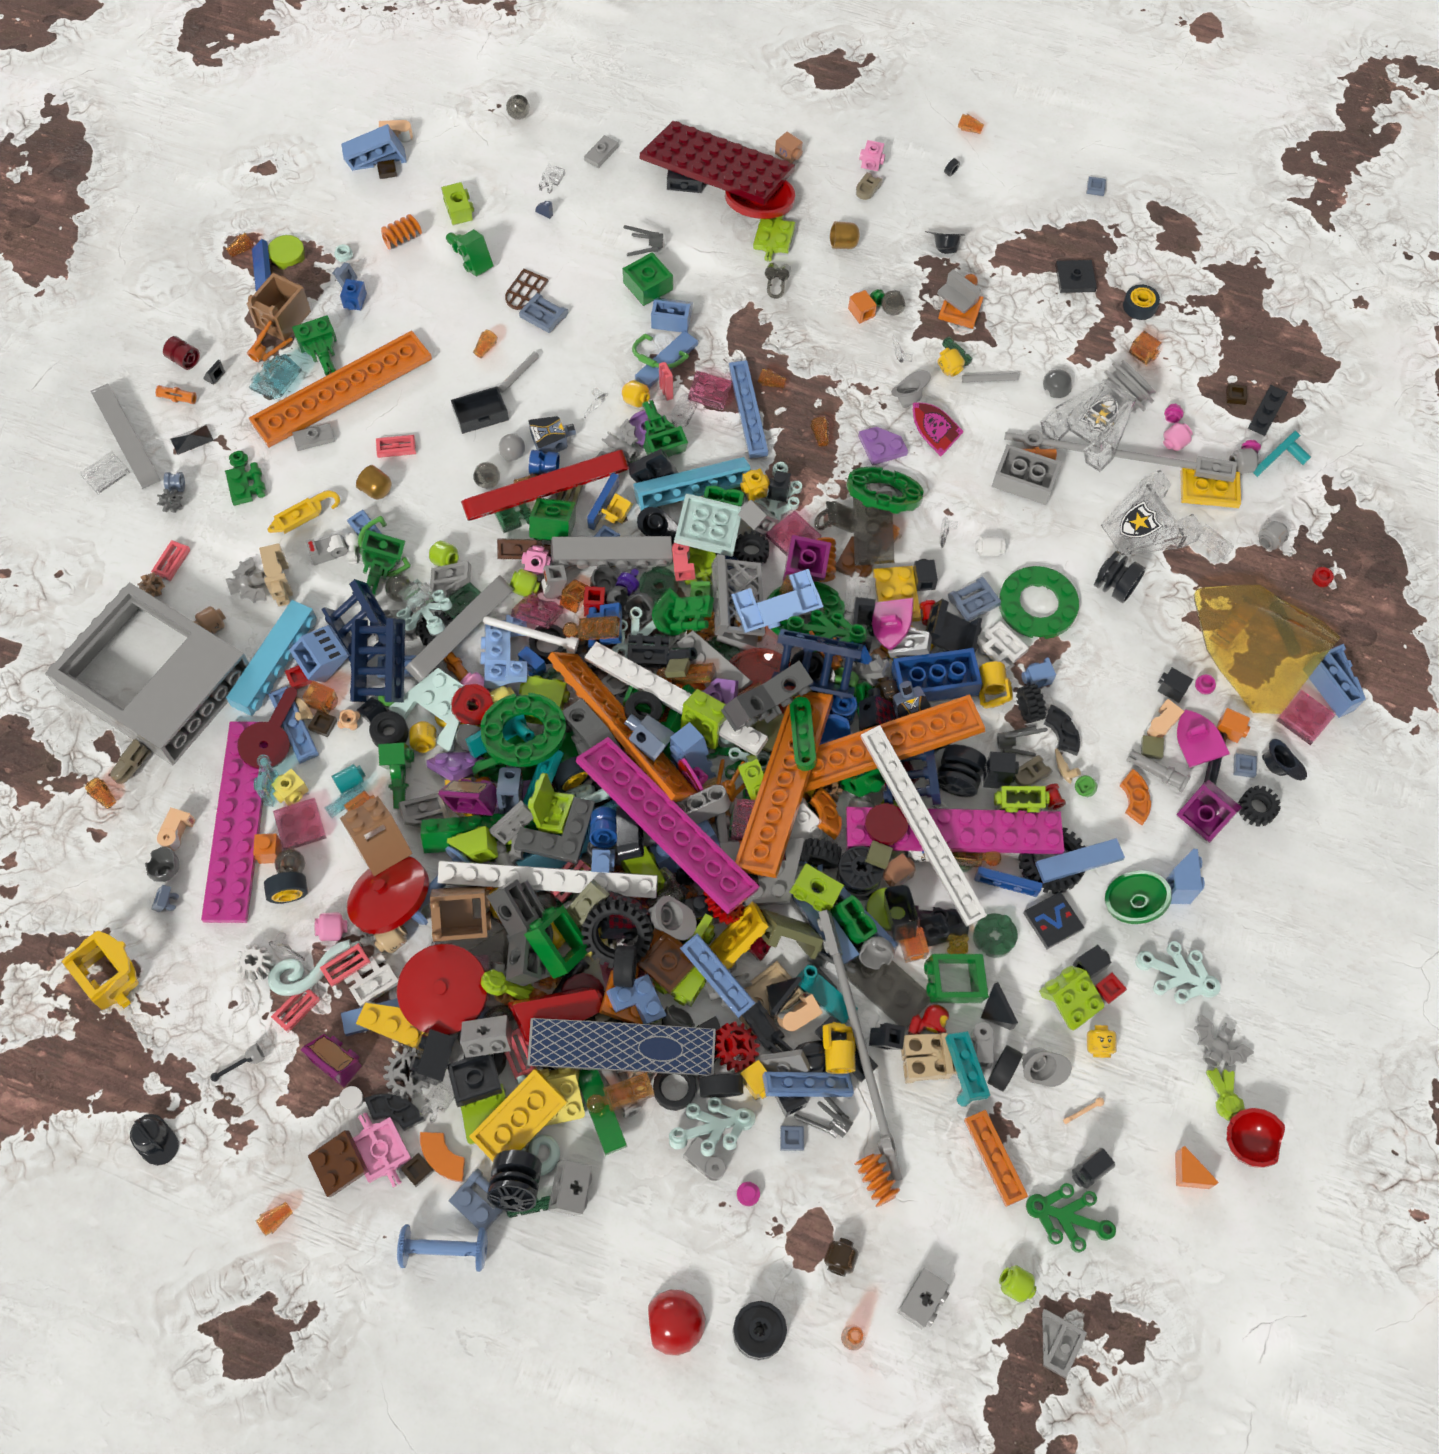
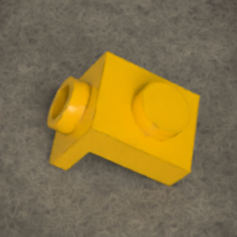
M615 493L607 509H602L601 512L606 514L605 519L613 524L616 521L622 524L633 503Z

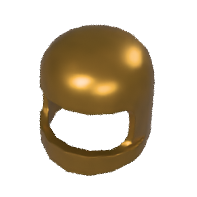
M834 221L830 230L832 248L853 249L857 246L860 237L858 226L851 222Z
M374 465L364 468L356 480V488L376 500L384 498L390 492L392 486L390 477Z

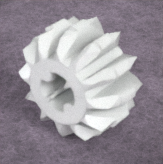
M254 943L251 949L248 945H245L246 951L244 953L238 951V955L241 958L234 960V963L238 965L235 971L241 974L240 977L243 980L248 978L250 982L254 983L256 977H258L260 981H263V974L269 975L270 971L268 968L274 966V963L271 961L273 955L271 952H267L268 949L265 946L260 948L258 944Z

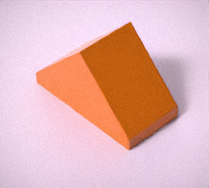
M1183 1146L1175 1153L1176 1186L1210 1189L1219 1183L1186 1146Z

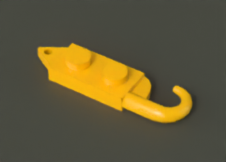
M327 490L310 499L306 498L275 515V519L267 529L268 532H284L286 534L314 519L322 511L320 502L326 498L332 497L335 499V503L331 506L332 509H335L340 504L339 495L334 491Z

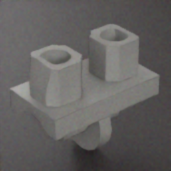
M872 654V661L868 665L854 661L852 671L858 675L859 679L867 680L870 685H875L878 683L877 679L884 678L885 670L890 665L889 661L882 660L879 654Z

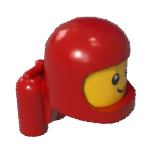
M933 1004L928 1006L922 1019L919 1014L912 1018L907 1032L908 1035H919L923 1030L935 1034L946 1033L945 1026L949 1019V1012L941 1005Z

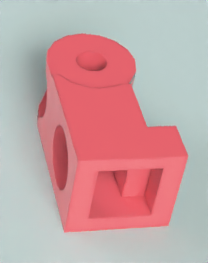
M674 543L672 553L676 581L695 579L694 563L688 564L690 559L689 546Z

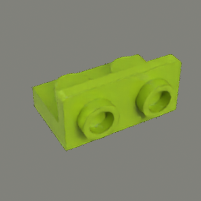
M750 754L746 756L748 762L738 765V769L749 797L754 804L764 774L757 757Z

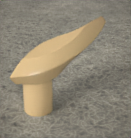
M297 696L295 703L300 712L295 713L296 720L313 719V714L307 704Z
M1055 749L1058 769L1063 778L1071 784L1072 778L1080 776L1081 771L1079 768L1070 770L1059 750Z

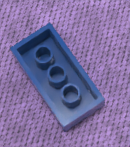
M974 648L893 658L891 673L892 678L897 681L899 693L901 692L899 685L905 681H910L913 688L920 686L928 702L960 698L969 694L970 696L979 695L982 680Z

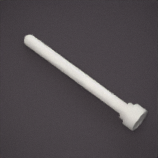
M486 616L483 618L484 624L563 646V649H566L569 653L575 654L578 648L579 638L571 636L565 639Z

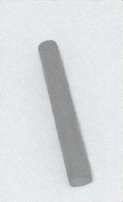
M534 351L498 386L501 393L539 357L538 353Z
M1018 373L962 375V383L1018 380Z

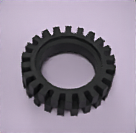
M1063 827L1064 848L1068 852L1086 847L1085 845L1081 846L1082 839L1080 837L1077 840L1074 838L1076 833L1072 831L1069 834L1067 833L1068 828ZM1020 853L1018 861H1020L1019 869H1023L1021 873L1023 877L1027 876L1029 880L1043 883L1035 864L1034 854ZM1086 871L1043 883V892L1048 893L1049 890H1052V894H1056L1058 891L1064 893L1068 888L1071 890L1079 883Z
M611 896L608 897L607 901L604 899L600 900L598 905L595 904L591 911H589L583 923L582 936L584 937L582 942L583 945L587 944L585 949L587 953H593L591 958L596 960L598 957L600 959L599 964L604 965L607 962L609 963V968L614 966L616 949L605 945L598 934L599 922L606 916L613 914L629 918L637 928L638 940L633 945L637 949V963L640 962L641 957L644 958L653 939L654 926L651 925L650 916L647 917L646 915L648 911L645 908L641 910L639 902H636L634 905L631 903V898H627L624 901L623 896H618L616 900Z

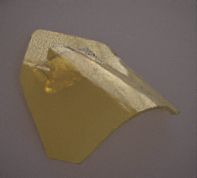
M1261 585L1204 587L1197 589L1193 595L1207 652L1220 672L1253 713L1281 714L1341 638L1325 622L1280 599Z

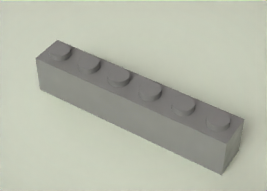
M671 536L552 537L551 540L552 565H564L565 569L568 567L585 569L589 566L599 567L602 565L616 566L617 568H627L628 566H636L637 568H646L648 566L665 568L670 566L673 559Z

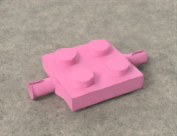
M363 1113V1116L360 1115L358 1119L364 1129L353 1140L369 1171L365 1174V1177L371 1183L380 1177L388 1176L392 1187H396L397 1185L393 1178H395L398 1185L402 1183L396 1170L412 1158L391 1117L380 1123L372 1124L368 1113Z

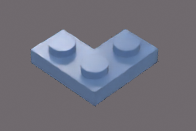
M648 974L635 979L634 986L631 988L616 986L606 992L615 1013L635 1005L643 1024L647 1025L666 1016Z

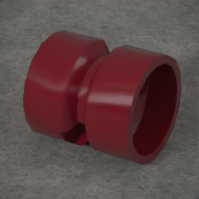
M177 336L170 337L163 346V355L185 370L192 369L199 361V350Z

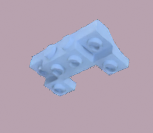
M809 569L789 575L793 591L758 603L755 601L751 588L731 594L744 633L765 626L772 629L780 626V621L788 620L791 616H799L823 607Z
M506 615V620H502L527 628V616ZM485 624V637H481V649H484V652H481L480 664H484L485 688L496 689L509 683L527 682V661H510V637L525 635Z

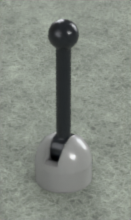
M257 1043L246 1050L245 1058L218 1073H212L210 1079L216 1082L222 1075L245 1062L256 1064L265 1060L261 1048Z

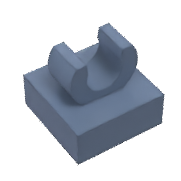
M343 263L340 268L336 267L332 272L342 288L346 279H357V275L349 263Z
M162 885L157 889L151 910L161 912L165 908L166 910L173 911L176 906L171 905L169 899L177 900L179 895L177 893H170L171 887Z

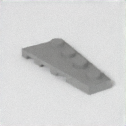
M691 631L677 642L680 648L694 647L697 650V658L690 661L706 688L716 678L739 681L738 695L753 683L695 631Z

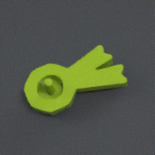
M494 969L485 972L481 978V985L485 991L496 996L506 992L520 1000L529 998L530 993L534 989L531 984L521 986L506 981L504 973Z
M1217 1068L1213 1071L1207 1070L1206 1074L1219 1095L1215 1102L1217 1112L1221 1117L1230 1121L1238 1112L1245 1110L1243 1099L1234 1093L1235 1072H1228L1224 1069L1220 1075Z

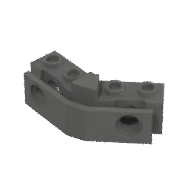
M798 661L764 684L735 697L721 711L735 732L744 727L752 726L758 720L762 721L765 719L769 723L782 715L779 707L783 706L784 708L794 701L793 698L798 695L803 696L812 690L810 686L813 685V680L801 662ZM792 683L795 689L787 691L784 688V684Z
M582 698L562 711L565 717L566 734L570 733L572 735L571 738L576 745L579 755L607 737L621 749L608 727Z
M518 879L499 887L489 894L487 898L508 932L506 935L509 942L506 981L526 986L550 977L549 971L524 936L530 929L529 924L538 918H542V912L545 910L528 880L519 883ZM550 924L545 929V932L553 942V929Z

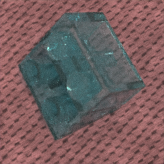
M286 354L279 357L276 355L271 360L267 359L261 367L263 369L251 378L252 383L249 388L273 400L280 398L302 369Z

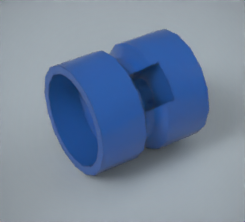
M531 450L529 457L530 475L539 476L542 473L545 474L559 469V453L548 451L547 454H544L540 450Z
M833 695L834 700L829 714H837L847 718L849 725H851L854 721L857 707L856 698L853 696V698L841 699Z
M599 807L593 810L591 813L589 835L591 844L604 849L614 846L617 843L616 811L610 807Z

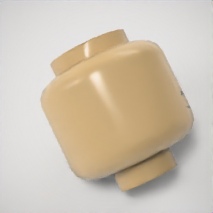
M401 925L392 931L375 934L376 941L374 944L381 952L394 953L407 942L406 935L408 932Z

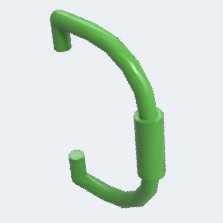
M643 334L634 342L632 352L640 362L652 368H659L657 361L639 354L636 350L637 346L644 339L653 340L652 336ZM679 351V355L682 357L674 363L667 364L669 369L682 364L689 355Z
M382 516L368 522L361 529L358 538L359 547H361L366 529L368 530L378 522L381 523L382 527L387 526ZM403 557L402 561L405 565L397 570L388 572L387 577L395 576L410 568L411 565L408 559Z

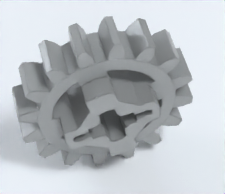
M413 1047L412 1051L409 1052L407 1048H404L403 1054L395 1051L396 1058L389 1057L390 1066H384L388 1074L383 1075V1078L389 1081L386 1086L388 1089L393 1088L392 1093L394 1095L400 1092V1096L403 1099L406 1097V1094L414 1098L415 1092L422 1095V1088L429 1089V1084L423 1081H419L416 1084L417 1079L409 1076L408 1080L405 1075L408 1073V1065L410 1067L413 1057L417 1056V1049ZM395 1081H403L406 1087L398 1085Z

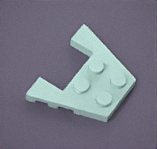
M437 668L404 694V703L394 702L388 709L400 714L406 720L417 703L446 723V726L437 737L436 743L451 753L454 751L455 736L460 726V722L451 712V699L454 693L464 685Z

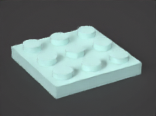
M686 494L674 543L732 557L741 517L738 515L741 507Z

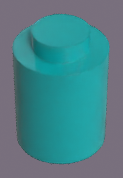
M352 764L331 777L340 793L343 794L363 783V777L366 775L360 765L356 767Z

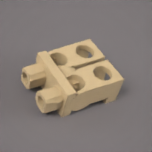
M279 543L260 547L263 569L267 576L264 578L265 584L278 606L288 605L290 603L289 596H293V592L284 573V570L289 569L283 550Z
M948 1033L904 1035L901 1055L902 1061H904L905 1084L923 1080L950 1079L952 1075L957 1074L945 1040Z

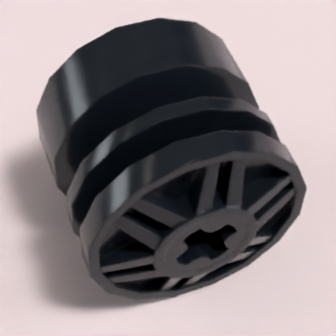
M1117 550L1100 568L1094 586L1100 588L1106 582L1102 591L1107 592L1111 587H1114L1112 597L1124 603L1139 584L1146 568L1136 561L1129 567H1126L1128 557L1124 556L1118 562L1121 552Z
M953 744L945 747L941 766H939L937 774L939 788L959 797H973L977 795L981 782L980 776L983 775L987 762L985 755L965 745Z
M856 846L845 851L840 858L836 881L843 884V887L859 901L869 899L879 889L884 873L883 868L865 862L869 847Z
M505 1150L498 1153L493 1159L492 1178L489 1181L487 1199L490 1204L510 1212H523L532 1209L537 1201L538 1183L542 1168L540 1159L534 1154L522 1150Z

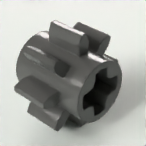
M163 489L164 493L162 495L157 494L159 497L157 505L163 506V512H168L170 508L171 512L176 513V508L182 507L180 500L183 497L176 495L177 490L172 489L170 492L168 489Z

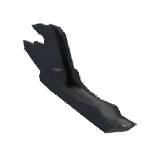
M760 1000L742 1015L765 1050H770L772 1053L793 1051L782 1040L785 1037L784 1033L773 1022Z

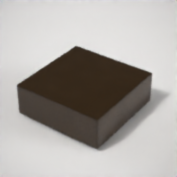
M394 159L377 162L380 179L397 177Z
M1228 384L1226 388L1227 403L1246 405L1247 386Z
M317 710L308 729L328 737L337 722V718Z
M419 1152L400 1168L415 1187L434 1172Z

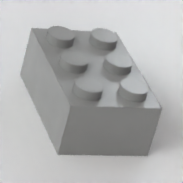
M1007 444L997 468L992 487L1047 505L1062 462Z

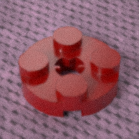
M464 685L454 693L451 699V712L462 724L479 725L486 711L493 705L491 694L481 685ZM471 699H475V704L478 706L476 710L473 708V711L469 710L467 701L471 702Z

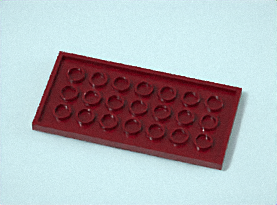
M672 121L640 152L639 159L763 205L795 171V164L789 163L786 160H781L772 155L761 153L756 149H750L739 143L714 136L709 132L700 131L695 127H689L678 121Z

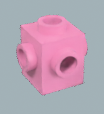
M867 140L865 150L861 149L859 160H862L861 168L873 171L879 170L880 164L883 165L885 160V154H883L884 143Z
M537 545L529 547L527 553L523 552L522 564H525L524 570L536 575L543 573L544 566L551 563V557L548 556L549 550H545L544 547ZM538 559L539 564L532 563V560Z

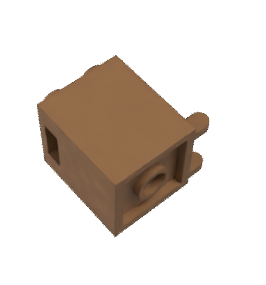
M275 273L270 275L254 295L248 297V302L246 303L255 327L263 330L271 320L272 324L267 333L282 341L287 340L293 334L292 327L301 324L311 312L303 286Z
M378 796L367 800L363 805L348 811L344 816L340 817L358 852L374 876L413 854L392 815ZM384 824L386 829L366 840L364 835Z
M484 886L431 889L430 908L433 942L487 937V931L491 930V913H486V909L490 908V901L487 898L489 891H485ZM473 898H480L482 918H473Z

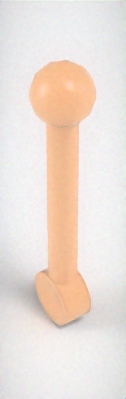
M1097 1098L1094 1103L1065 1118L1063 1122L1067 1124L1091 1109L1103 1106L1104 1099Z

